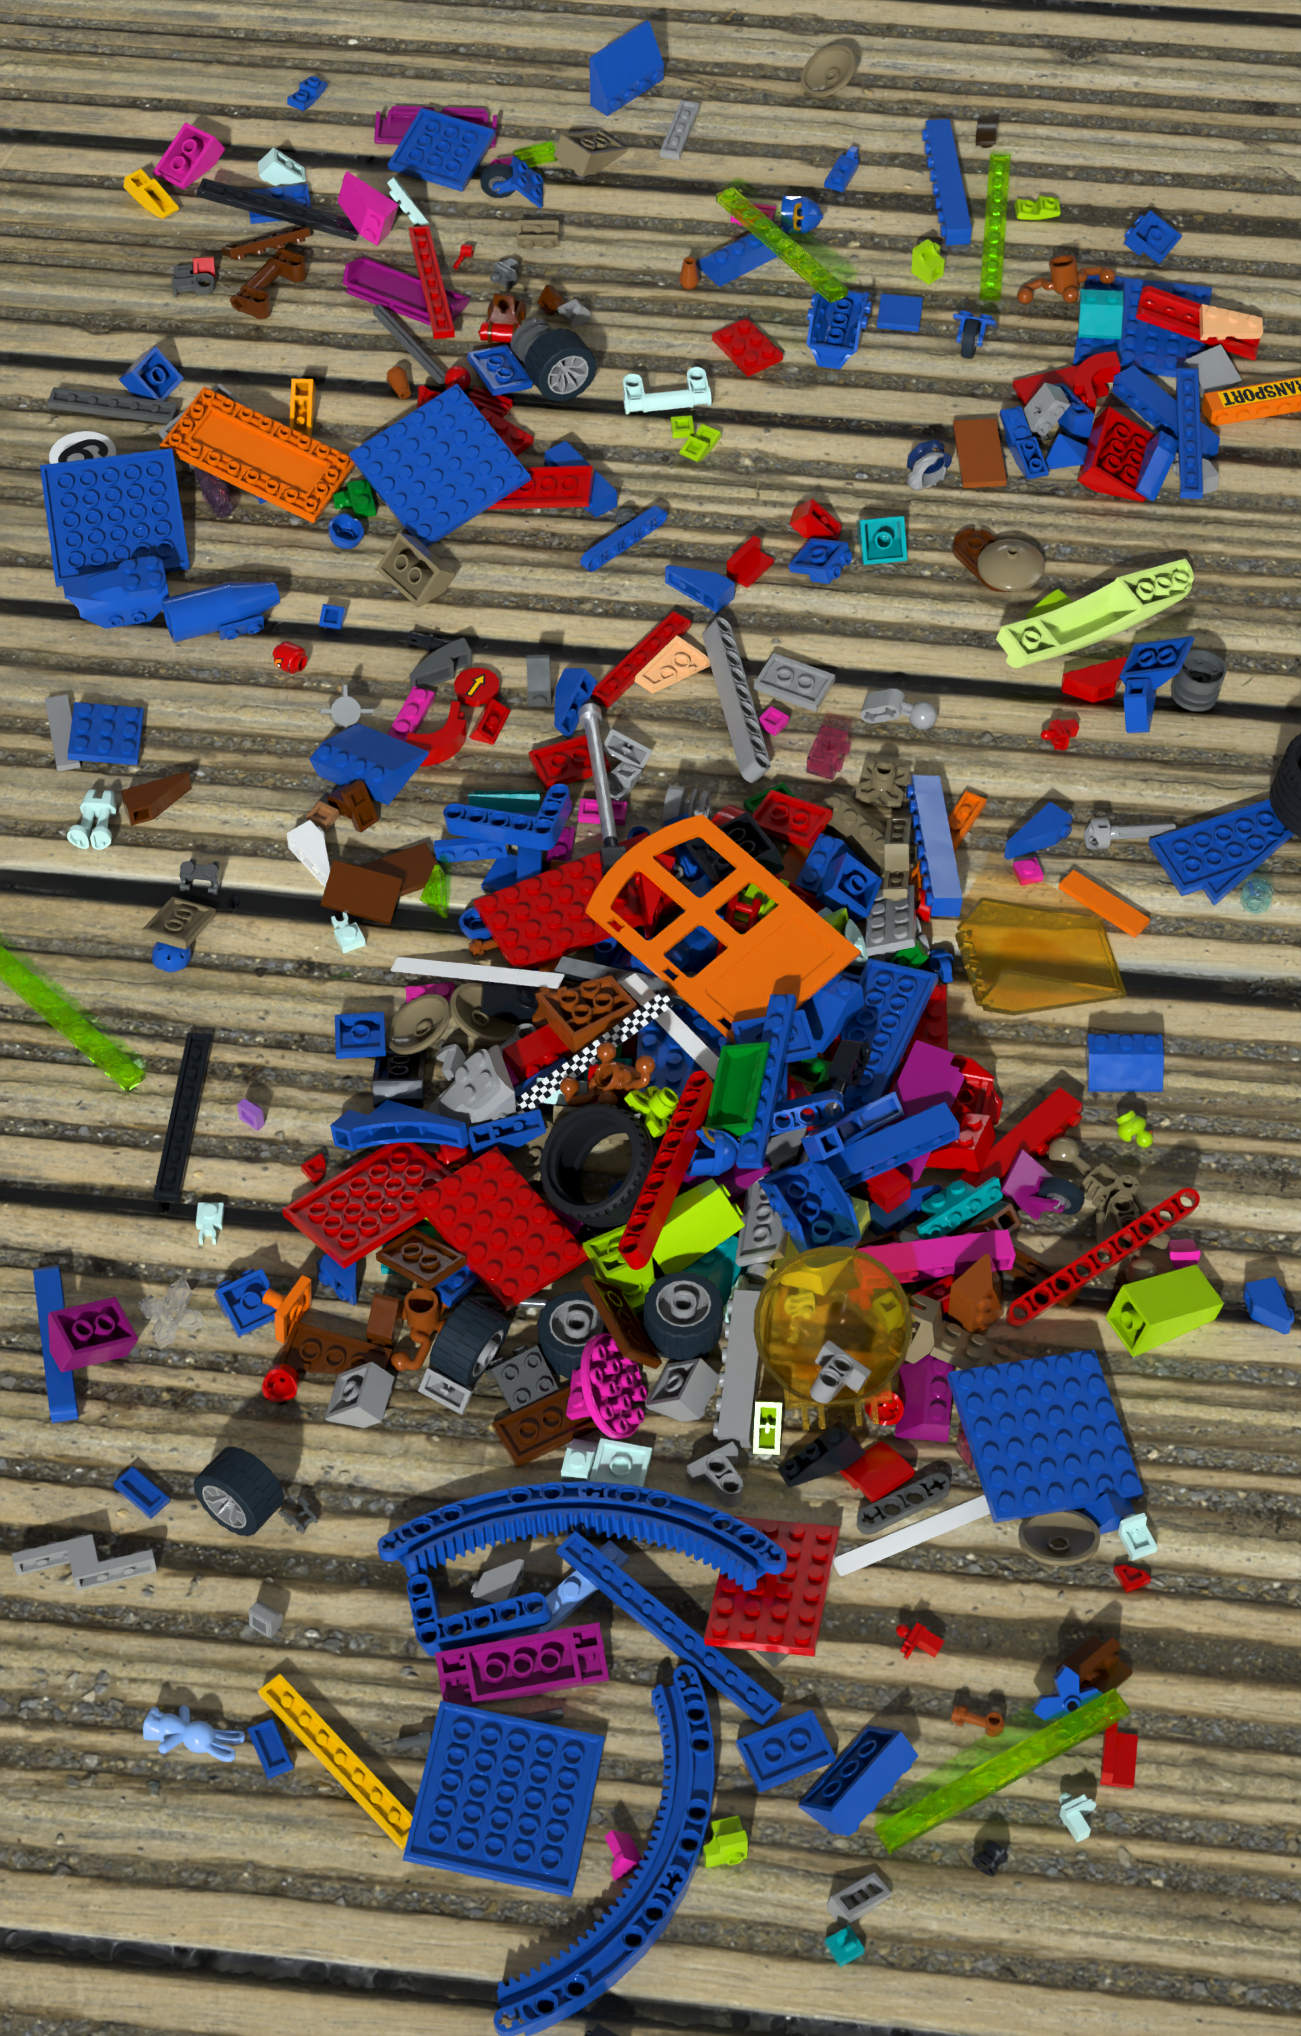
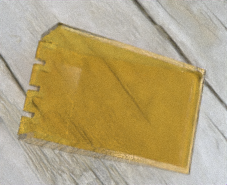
M982 897L957 926L960 932L955 934L959 950H961L960 954L964 967L967 969L966 973L976 1005L983 1007L984 1011L1015 1016L1121 999L1127 995L1102 920L1099 918Z

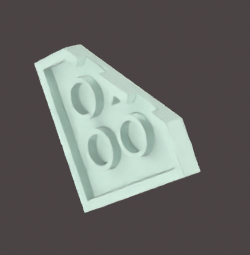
M395 176L387 182L391 188L389 191L390 195L396 202L401 201L399 206L405 214L410 212L408 217L414 225L419 223L420 226H429L430 224Z

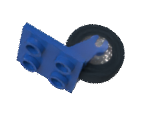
M514 156L509 165L492 164L483 170L480 184L482 190L488 196L505 198L517 190L537 207H543V178L539 173H535L524 161H520Z
M959 311V314H953V318L960 322L956 342L962 344L961 357L972 359L976 347L983 346L987 327L998 329L999 324L993 316L980 314V318L974 317L971 312Z

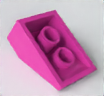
M185 122L152 173L184 190L215 166L225 148L214 136Z
M348 171L345 173L337 202L358 233L366 240L378 246L391 232L399 204Z

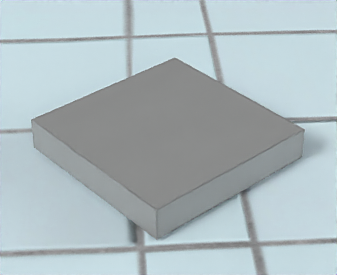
M1221 344L1184 361L1186 368L1198 369L1199 390L1203 397L1204 393L1226 390L1242 381Z

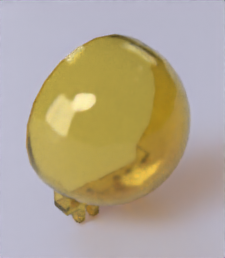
M823 1246L806 1250L782 1264L770 1276L761 1290L754 1312V1337L758 1354L768 1373L784 1389L785 1409L787 1411L801 1410L803 1430H809L810 1426L808 1409L817 1408L820 1429L826 1428L825 1408L855 1406L856 1426H862L864 1419L861 1405L871 1404V1420L873 1425L879 1424L878 1404L893 1403L891 1381L904 1364L912 1341L913 1318L909 1300L899 1280L883 1263L867 1253L842 1246ZM829 1340L872 1372L858 1393L845 1385L830 1402L819 1403L812 1398L810 1389L822 1369L820 1365L815 1363V1360L824 1344Z

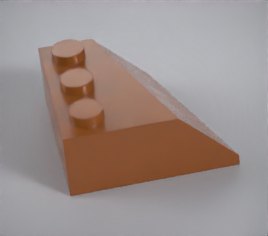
M611 975L582 982L581 986L567 989L566 986L557 988V992L546 995L544 992L535 993L536 999L551 1029L574 1055H577L638 1010L636 1002Z
M987 1253L951 1284L947 1322L957 1324L962 1329L973 1334L982 1335L983 1337L988 1332L989 1327L1004 1314L1002 1281L991 1256Z

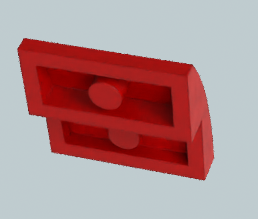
M882 1441L866 1450V1454L848 1468L839 1471L855 1490L859 1488L871 1503L876 1502L915 1475V1470L894 1449Z

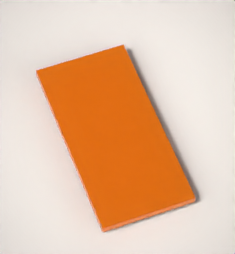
M206 387L202 388L160 444V450L172 448L174 457L314 524L332 500L333 494L337 493L356 466L348 455Z

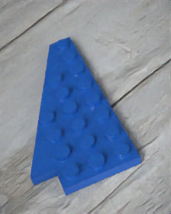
M1270 799L1149 839V847L1181 897L1203 889L1212 905H1216L1294 835L1277 819L1271 807Z
M869 958L860 976L845 972L838 974L861 985L864 997L862 1009L841 1031V1041L843 1039L868 1042L871 1047V1056L859 1084L856 1086L848 1085L844 1094L845 1114L886 1094L938 982L937 973Z

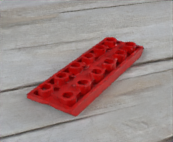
M1151 286L1142 288L1135 316L1136 319L1214 347L1221 344L1225 351L1253 361L1256 360L1260 339H1237L1234 336H1229L1225 340H1217L1216 337L1200 340L1199 309L1201 304Z

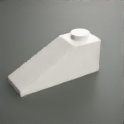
M309 820L287 833L288 848L315 878L326 887L330 873L324 840L326 836L320 826L316 827Z

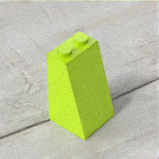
M710 1179L675 1198L651 1255L665 1275L684 1270L745 1226L740 1218L744 1214L736 1203L730 1204L727 1198L731 1195L723 1184L718 1186L713 1179Z
M1192 1265L1122 1285L1105 1318L1131 1356L1136 1357L1215 1320L1224 1302L1198 1266Z

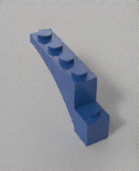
M895 1091L890 1092L842 1115L835 1121L827 1122L809 1131V1135L801 1138L810 1162L824 1160L845 1150L847 1146L866 1134L905 1114Z
M386 1100L369 1115L348 1110L330 1125L334 1145L353 1152L364 1147L404 1142L448 1144L464 1149L469 1144L466 1124L464 1122L390 1100Z

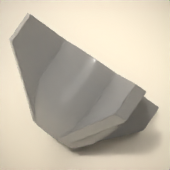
M342 685L341 697L332 703L330 709L319 710V714L330 716L331 721L338 727H341L342 731L355 724L360 715L374 713V709H361L357 700L348 696L347 685Z

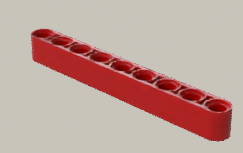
M696 1071L688 1078L677 1108L653 1161L651 1170L648 1173L619 1242L618 1251L633 1270H639L648 1264L700 1138L695 1130H701V1127L705 1126L714 1086L712 1079L706 1071Z
M1192 1188L1181 1189L1016 1299L1006 1312L1008 1323L1013 1327L1026 1325L1191 1215L1200 1202L1198 1192ZM1180 1198H1189L1191 1200L1192 1206H1184L1181 1203ZM1160 1211L1168 1212L1171 1215V1220H1163L1160 1216ZM1139 1225L1148 1226L1151 1234L1145 1235L1140 1232ZM1118 1239H1126L1130 1244V1248H1122L1118 1243ZM1097 1253H1106L1109 1257V1262H1101L1097 1257ZM1076 1267H1085L1088 1271V1276H1080L1076 1271ZM1055 1281H1064L1067 1284V1290H1059L1055 1285ZM1034 1295H1043L1046 1298V1304H1038L1034 1299ZM1013 1309H1022L1025 1312V1318L1019 1319L1015 1317Z

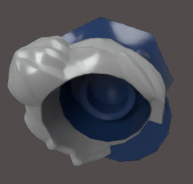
M936 439L922 442L908 454L907 468L913 471L909 473L907 479L910 488L915 491H921L922 488H930L936 485L938 481L944 480L946 469L952 463V457L946 453L944 444Z

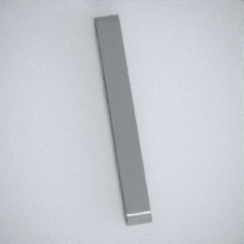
M717 617L704 630L702 637L740 773L746 781L756 783L770 769L771 763L732 627L727 620Z

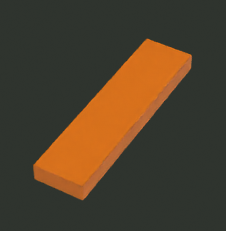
M1072 870L1059 883L1058 889L1134 938L1150 923V918L1075 870Z

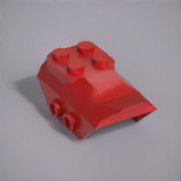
M909 1054L902 1057L891 1081L889 1093L893 1091ZM954 1055L950 1065L960 1068L958 1072L963 1074L964 1081L950 1111L954 1117L966 1113L990 1115L992 1124L998 1125L1003 1101L995 1091L993 1085L994 1076L972 1058Z

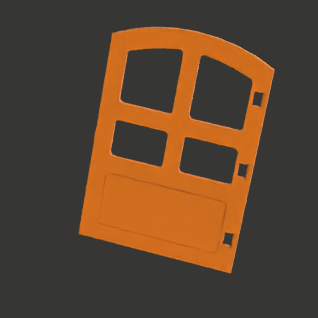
M703 814L666 826L632 847L606 873L586 908V913L734 1045L736 1043L732 1030H728L719 1022L720 1020L725 1018L732 1024L733 1022L765 1017L770 994H795L797 1000L796 1011L861 954L858 948ZM699 837L732 864L736 870L705 896L699 898L655 861L654 857L676 845ZM636 872H642L685 910L681 916L649 941L645 940L611 910V906L618 894ZM752 883L778 906L748 932L739 934L715 912L744 887ZM613 920L623 927L620 932L610 925ZM703 926L723 943L727 949L697 975L689 978L673 965L664 954L695 928ZM667 969H670L678 976L674 981L664 973Z

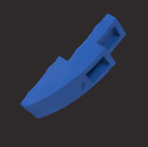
M1018 406L1000 410L999 416L1006 432L1005 440L1022 474L1028 480L1048 476L1049 471L1036 437H1032L1022 407Z

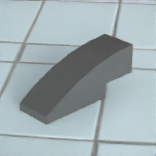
M463 637L439 648L419 663L409 674L411 690L413 686L425 689L454 679L455 670L472 665L471 649L465 638Z

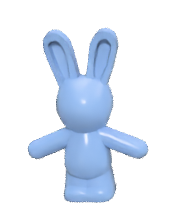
M186 1705L179 1708V1717L172 1713H162L154 1706L145 1718L143 1737L145 1740L162 1742L158 1749L163 1754L169 1752L178 1744L184 1743L186 1748L194 1753L208 1752L221 1761L231 1762L235 1759V1750L223 1744L237 1745L245 1740V1733L242 1731L213 1729L211 1725L204 1721H193L190 1723V1710Z

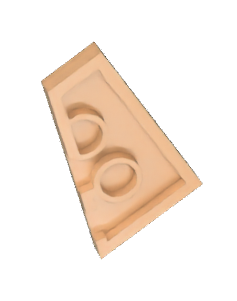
M1202 304L1199 309L1200 340H1207L1208 337L1225 340L1229 336H1234L1237 339H1260L1263 334L1262 317Z
M676 635L635 676V682L653 694L711 665L708 656Z

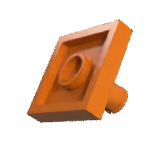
M302 1275L287 1297L271 1288L264 1294L262 1303L277 1310L275 1312V1340L285 1344L294 1322H300L312 1306L310 1278Z

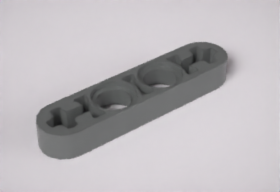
M942 1473L931 1474L862 1508L857 1514L856 1526L858 1530L867 1535L877 1533L945 1499L950 1492L949 1478ZM934 1483L938 1486L943 1485V1489L939 1490L937 1487L933 1489ZM911 1493L920 1494L922 1501L918 1503L910 1502L908 1495ZM894 1504L899 1508V1512L888 1514L884 1508L887 1505ZM864 1518L874 1519L873 1524L870 1525L869 1522H864Z

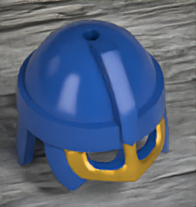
M805 196L782 197L781 230L783 232L807 234L820 224L823 214L816 202Z
M702 1126L701 1130H695L697 1136L701 1138L707 1148L695 1149L686 1171L687 1176L708 1175L718 1177L720 1174L730 1170L736 1162L737 1150L740 1146L736 1139L725 1131Z

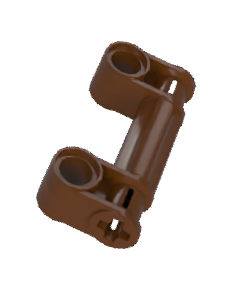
M279 248L276 251V255L268 259L249 281L240 288V292L230 298L232 307L257 319L268 318L271 315L269 294L264 290L278 276L289 279L292 282L304 281L307 278L304 256L288 251L285 248Z

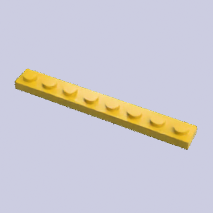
M281 1674L258 1690L259 1696L398 1847L401 1850L405 1848L413 1816Z

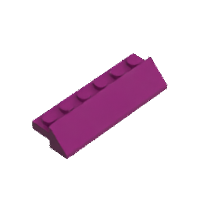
M599 1622L435 1653L443 1701L467 1707L609 1681Z

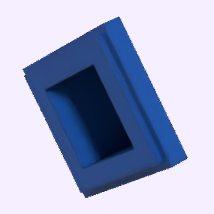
M323 604L319 626L341 630L347 615V609L345 607Z

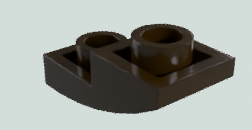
M999 117L978 118L976 146L990 148L996 145Z

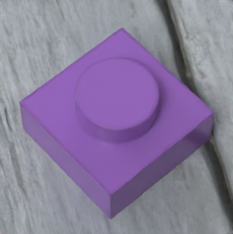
M245 1098L237 1104L240 1120L257 1131L265 1125L263 1110L258 1104L251 1103Z

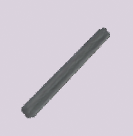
M382 305L374 307L373 314L431 377L439 385H443L445 383V372Z

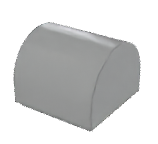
M257 1601L249 1609V1626L268 1638H272L282 1624L283 1614L265 1603Z

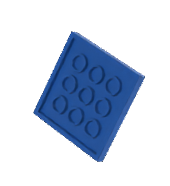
M421 108L388 162V169L463 192L495 138V130Z

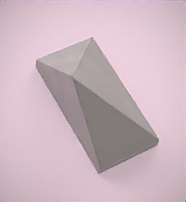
M613 729L610 730L602 745L604 752L643 770L652 753V750Z
M432 1367L427 1368L418 1389L422 1394L461 1415L465 1413L473 1393L470 1386H465L441 1370Z

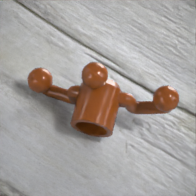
M1062 255L1051 259L1049 262L1051 279L1040 278L1022 286L1017 293V299L1022 304H1029L1033 300L1032 291L1043 287L1045 290H1054L1062 295L1065 302L1074 303L1079 297L1077 289L1080 283L1086 281L1087 276L1099 275L1100 281L1105 285L1113 283L1116 275L1112 269L1106 267L1081 268L1078 271L1076 258L1071 255Z
M603 1042L596 1051L602 1063L598 1066L595 1076L589 1082V1093L575 1096L580 1086L573 1077L564 1078L559 1087L560 1091L565 1095V1102L571 1107L593 1103L597 1098L598 1103L617 1105V1096L625 1098L631 1091L639 1090L649 1084L651 1073L656 1065L654 1059L648 1055L639 1057L636 1060L635 1067L613 1061L617 1052L616 1047L610 1042Z
M423 1287L410 1291L406 1295L404 1302L400 1301L402 1321L407 1319V1325L411 1329V1339L421 1345L414 1360L405 1351H397L391 1356L390 1363L396 1371L407 1369L414 1371L421 1368L432 1345L429 1338L434 1330H437L439 1334L448 1319L445 1318L440 1321L445 1308L449 1307L440 1301L432 1290Z

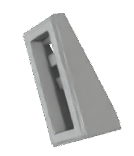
M873 1872L830 1896L827 1910L844 1929L888 1899L892 1892L878 1875ZM870 1885L877 1895L874 1896L867 1886ZM858 1892H861L867 1900L865 1901ZM850 1898H851V1899L854 1901V1903L857 1905L856 1907H855V1906L852 1904V1902L849 1900Z

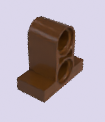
M357 780L351 785L345 784L327 797L329 805L338 809L339 815L351 819L355 830L360 833L379 821L366 786L361 780Z

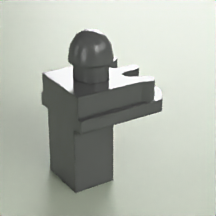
M509 258L494 264L490 280L493 283H500L505 288L514 287L518 281L517 271L519 262Z

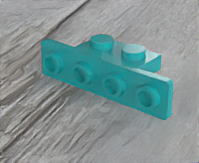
M994 1176L977 1188L962 1179H958L921 1203L922 1212L931 1218L918 1225L919 1238L928 1240L945 1236L1000 1200L1003 1194L999 1178Z

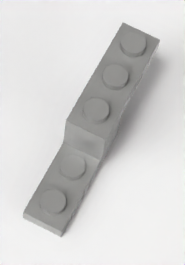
M79 1535L71 1540L54 1541L45 1546L33 1549L24 1548L19 1552L12 1553L17 1576L70 1563L76 1591L157 1572L152 1550H139L131 1555L110 1557L105 1561L99 1562L93 1535Z

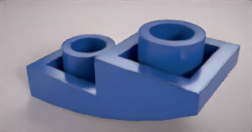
M310 76L300 82L299 91L287 98V105L305 111L322 95L327 88V82L320 80L318 77Z

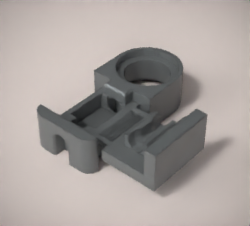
M192 264L173 266L174 277H172V287L175 298H177V293L195 291L196 296L207 295L214 291L215 283L212 275L208 273L193 274ZM203 281H208L211 283L209 286L206 287L199 285Z

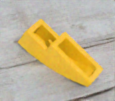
M141 168L124 178L123 187L140 205L155 216L164 219L179 210L177 204L155 178L151 180Z

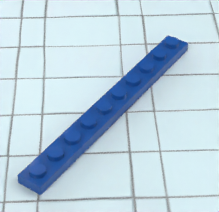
M574 1531L557 1548V1554L685 1663L695 1668L698 1674L762 1728L781 1709L782 1704L717 1649L713 1646L705 1645L704 1638L578 1532Z

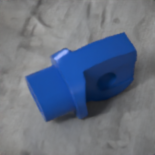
M944 948L930 951L929 967L932 971L938 972L943 984L953 982L952 954L948 953Z

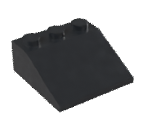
M748 811L718 827L773 876L785 870L777 848ZM698 837L685 844L690 854L714 886H717L736 870L732 864L702 838Z

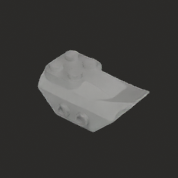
M495 1045L489 1050L480 1049L457 1069L455 1081L425 1111L464 1122L466 1128L514 1115L516 1113L515 1091L499 1046Z

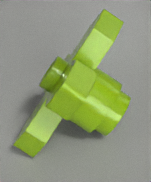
M657 1086L648 1087L643 1093L639 1090L631 1091L624 1098L632 1110L643 1115L645 1127L653 1137L662 1136L666 1132L679 1102V1098L673 1090L667 1087L658 1089Z

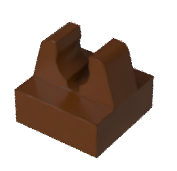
M546 285L537 303L547 315H554L558 307L565 304L566 301L562 300L561 295L552 285Z

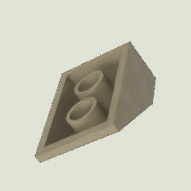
M600 129L561 134L553 156L560 160L562 165L573 169L578 176L585 177L598 173L625 154L627 148Z

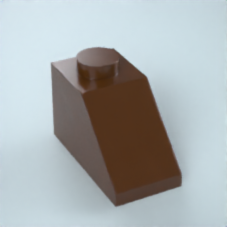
M375 1293L366 1331L367 1342L394 1350L403 1327L400 1299Z

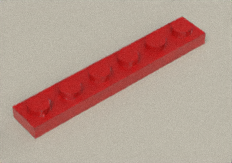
M672 611L594 688L590 698L609 708L635 683V676L676 635L681 638L691 628V621Z

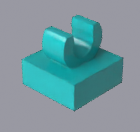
M850 1925L825 1939L824 1944L839 1967L865 1953V1948Z

